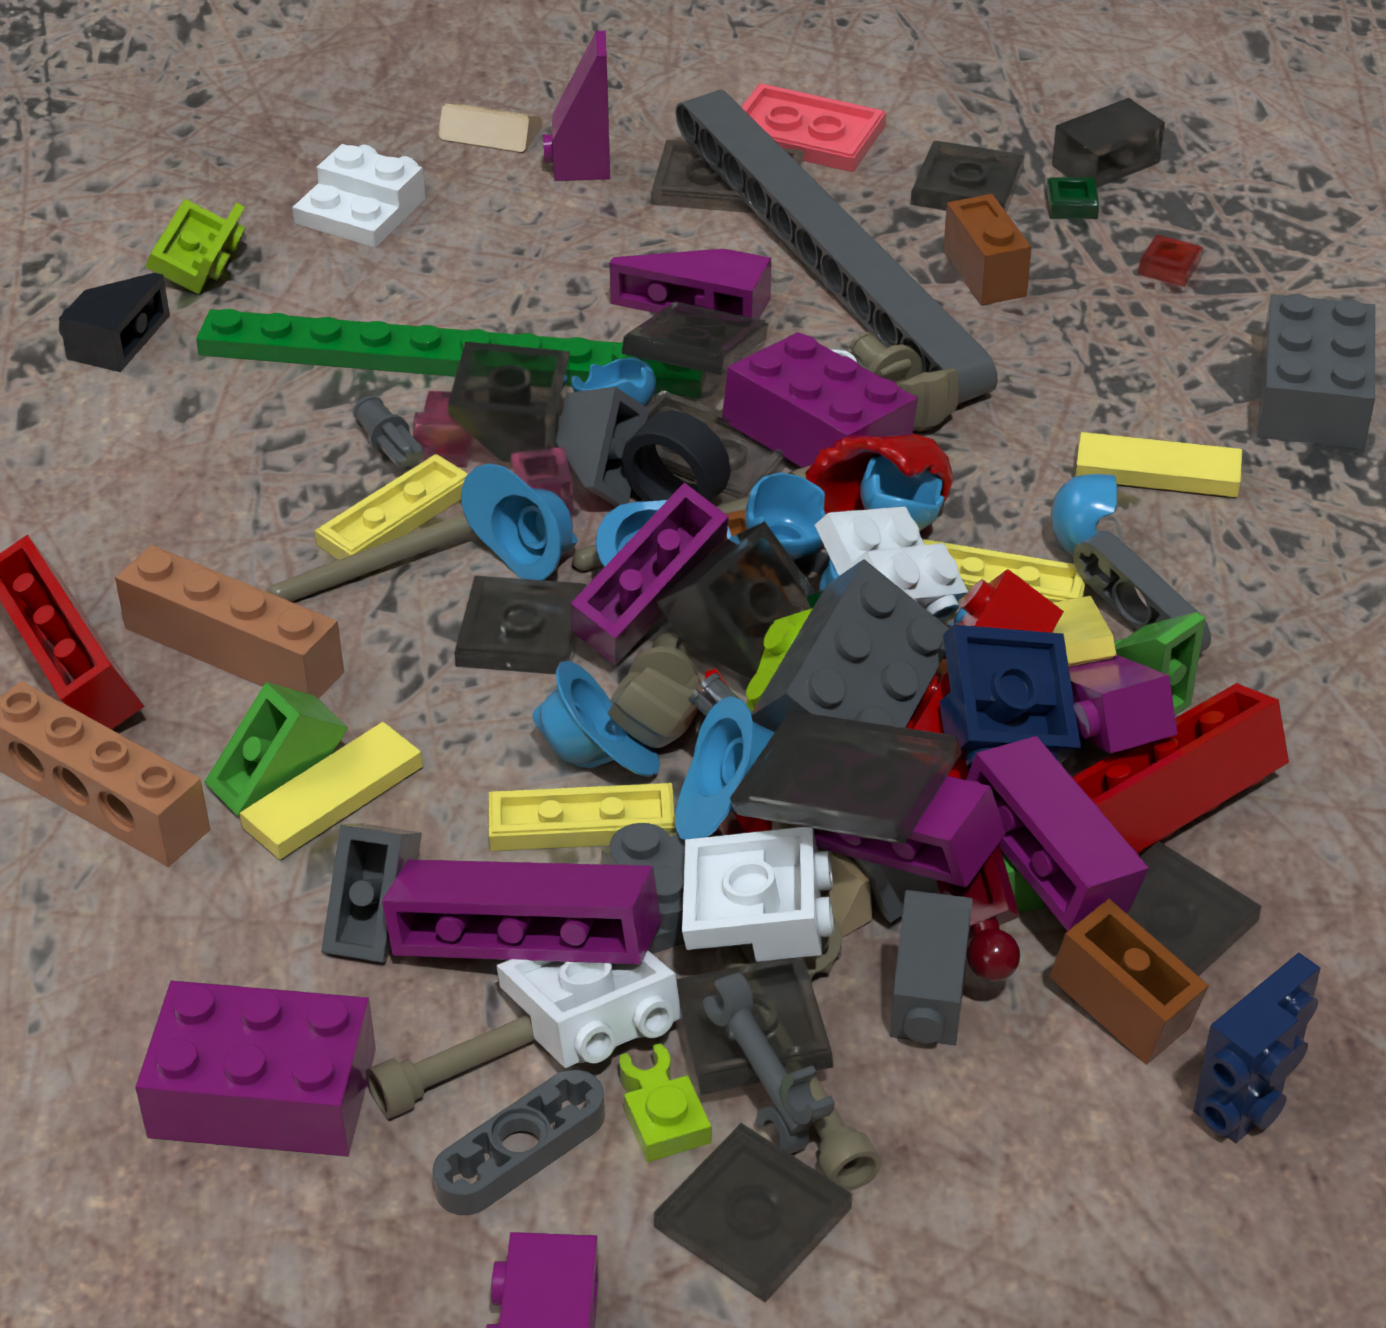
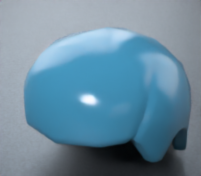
M636 357L617 359L604 366L592 364L589 377L585 383L578 376L571 378L574 392L617 387L645 407L656 391V378L653 370L648 363Z
M882 455L873 456L870 459L860 486V497L866 510L906 507L920 531L937 519L944 502V497L940 495L943 485L942 480L935 474H930L929 470L925 469L922 475L909 478L905 477L894 463Z
M776 473L761 477L751 490L745 510V526L753 543L759 546L762 552L775 558L796 560L815 554L823 543L815 524L825 516L824 491L819 486L797 475Z
M1087 474L1075 476L1064 483L1054 497L1051 509L1052 529L1057 542L1070 555L1073 556L1076 545L1098 533L1096 526L1099 523V519L1112 515L1115 512L1117 506L1115 475Z

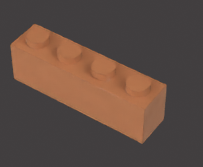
M150 545L115 577L125 629L263 687L266 682L314 695L319 699L344 673L338 621L154 545Z

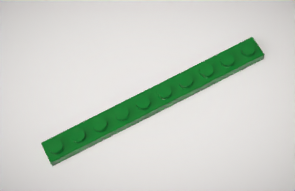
M209 309L196 338L199 356L572 387L571 378L573 376H578L584 383L587 381L592 364L604 366L617 359L636 357L648 363L656 378V391L654 394L701 397L708 368V350L692 349L686 346L667 347L643 345L631 341L620 343L594 341L581 337H545L531 333L508 334L487 332L481 329L459 330L437 328L432 325L410 326L387 324L382 321L361 322L337 320L333 317L312 318L288 316L283 313L263 314L239 312L234 309Z

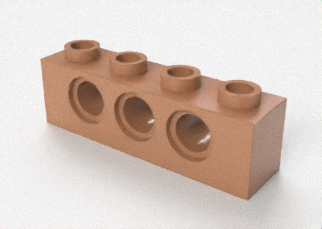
M23 681L17 683L0 697L1 773L167 867L173 864L210 831L201 778Z

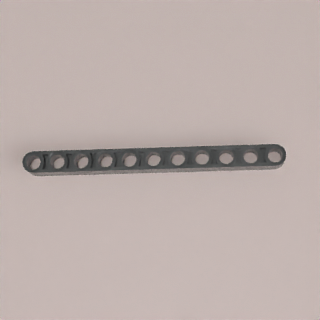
M721 89L677 104L675 111L676 121L681 135L686 142L887 348L900 344L911 347L921 358V373L955 368L958 374L959 386L958 405L996 389L998 383L997 371L987 351L727 92Z

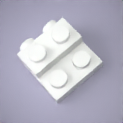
M341 144L316 167L318 184L298 201L292 209L295 224L376 248L426 200L423 167L418 166L412 158L407 156L396 158L379 155L369 145L363 144L357 147Z
M906 507L827 513L815 524L839 576L865 559L939 620L956 612L960 607L957 601L968 593L958 572L957 563L949 554L945 544L925 545L919 534V528L911 518Z
M813 826L686 839L682 933L686 950L752 943L756 962L822 955L821 937L834 936V919L830 896L821 897L820 891L833 890V874L829 851L818 852Z
M647 951L642 964L511 959L497 965L500 987L530 1015L534 1039L564 1068L576 1063L602 1062L611 1055L616 1046L634 1038L660 1037L670 1029L674 1021L682 1018L676 974L649 951Z

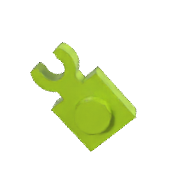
M661 1043L653 1045L654 1067L651 1069L641 1070L636 1068L632 1064L628 1053L621 1054L619 1057L620 1081L625 1090L628 1091V1093L624 1094V1111L647 1163L712 1143V1126L689 1076L686 1075L670 1080V1054Z

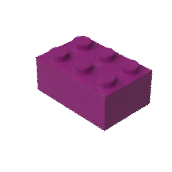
M797 332L727 367L722 421L803 468L814 463L820 449L832 447L836 440L847 436H901L912 434L918 397L901 389L895 382L881 378L861 367L853 359L841 356L819 344L813 337Z
M170 980L135 1086L147 1138L349 1157L367 1086L366 1070L372 1067L376 1051L369 997Z

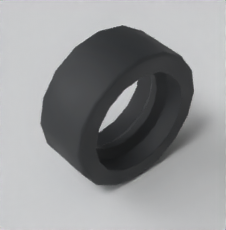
M674 410L655 413L625 443L622 454L624 474L633 491L644 502L668 500L683 483H686L712 503L727 487L731 474L729 455L720 438L706 423L688 413ZM656 445L667 447L679 454L692 469L697 485L687 483L673 475L660 459Z

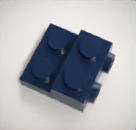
M953 625L943 634L951 691L940 700L947 759L965 760L966 769L970 771L976 753L1035 736L1040 739L1060 763L1081 748L1077 718L1073 708L1074 698L1064 634Z
M1299 952L1210 1025L1193 1112L1199 1115L1212 1131L1226 1136L1235 1144L1256 1126L1260 1129H1265L1277 1119L1287 1100V1097L1282 1093L1286 1076L1299 1065L1306 1054L1308 1043L1304 1041L1307 1024L1318 1006V999L1314 997L1321 967Z

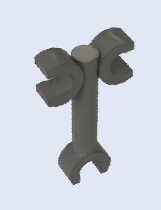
M738 972L717 979L714 984L719 993L706 997L703 1000L705 1012L715 1025L721 1027L728 1025L774 1103L759 1110L756 1117L757 1125L759 1128L773 1123L776 1125L780 1141L773 1152L777 1158L803 1150L809 1141L808 1128L816 1120L829 1116L834 1110L835 1101L832 1096L817 1101L813 1098L810 1082L817 1073L813 1065L789 1074L787 1073L752 1014L754 1005L753 994L745 977Z

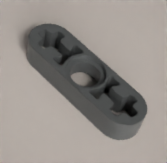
M1100 531L1074 548L1073 561L1081 578L1136 630L1145 625L1198 612L1111 532ZM1135 587H1136V588L1141 592V594L1143 595V597H1144V599H1145V601H1146V603H1147V606H1146V605L1141 601V599L1139 598V596H1138V594H1137V592H1136ZM1206 621L1200 653L1205 651L1211 643V633Z
M581 1070L560 1072L444 1149L436 1157L432 1169L435 1196L441 1207L456 1215L479 1213L596 1133L602 1126L605 1118L604 1089L601 1082L594 1075ZM568 1100L571 1105H567L562 1109V1103ZM585 1101V1102H586V1107H585V1108L579 1109V1108L576 1106V1105H579V1104H581V1103H583V1102ZM553 1122H555V1129H552L550 1126ZM516 1131L530 1132L539 1139L532 1149L524 1152L510 1151L501 1144L507 1135ZM488 1153L490 1158L485 1161L484 1154ZM461 1174L463 1177L470 1179L477 1175L478 1181L470 1184L468 1181L460 1179L453 1183V1176Z

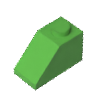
M1198 612L1145 625L1124 640L1119 639L1114 642L1117 655L1169 675L1175 715L1192 703L1206 620Z
M266 682L204 783L237 816H240L241 811L331 755L348 727L314 695Z

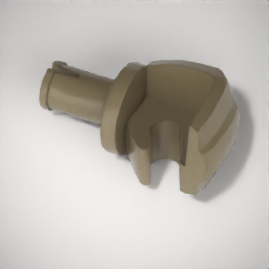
M869 331L862 332L852 340L849 346L852 352L849 353L856 358L857 363L881 378L895 382L901 389L918 397L913 431L922 432L930 430L956 411L959 386L958 374L955 368L921 373V358L909 346L900 344L887 348L874 333Z
M674 633L660 635L655 639L652 648L644 650L635 657L628 675L619 684L610 702L613 705L607 713L627 733L653 748L664 747L687 731L699 711L696 705H692L688 699L695 689H698L700 692L704 689L700 685L702 682L698 677L696 667L689 658L687 642L683 639L677 649L676 644L679 635Z

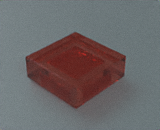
M1156 235L1140 259L1138 275L1185 287L1201 262L1203 247Z

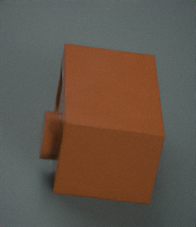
M987 194L947 202L943 252L980 305L1026 297L1032 247L994 195Z
M1110 899L1106 900L1065 933L1049 975L1050 979L1146 1065L1190 1028L1209 987L1205 981Z

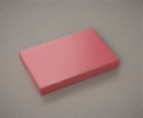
M762 83L758 84L741 106L793 159L849 172L855 171L886 126V112L884 110Z

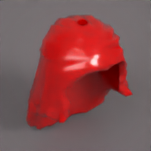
M916 434L901 436H847L836 440L832 447L820 449L814 463L805 472L806 479L824 491L825 515L831 512L866 510L861 501L860 486L867 465L873 456L882 455L894 463L905 477L913 478L920 476L925 469L929 470L930 474H935L942 480L943 485L940 495L944 497V502L949 497L954 479L949 457L933 439Z

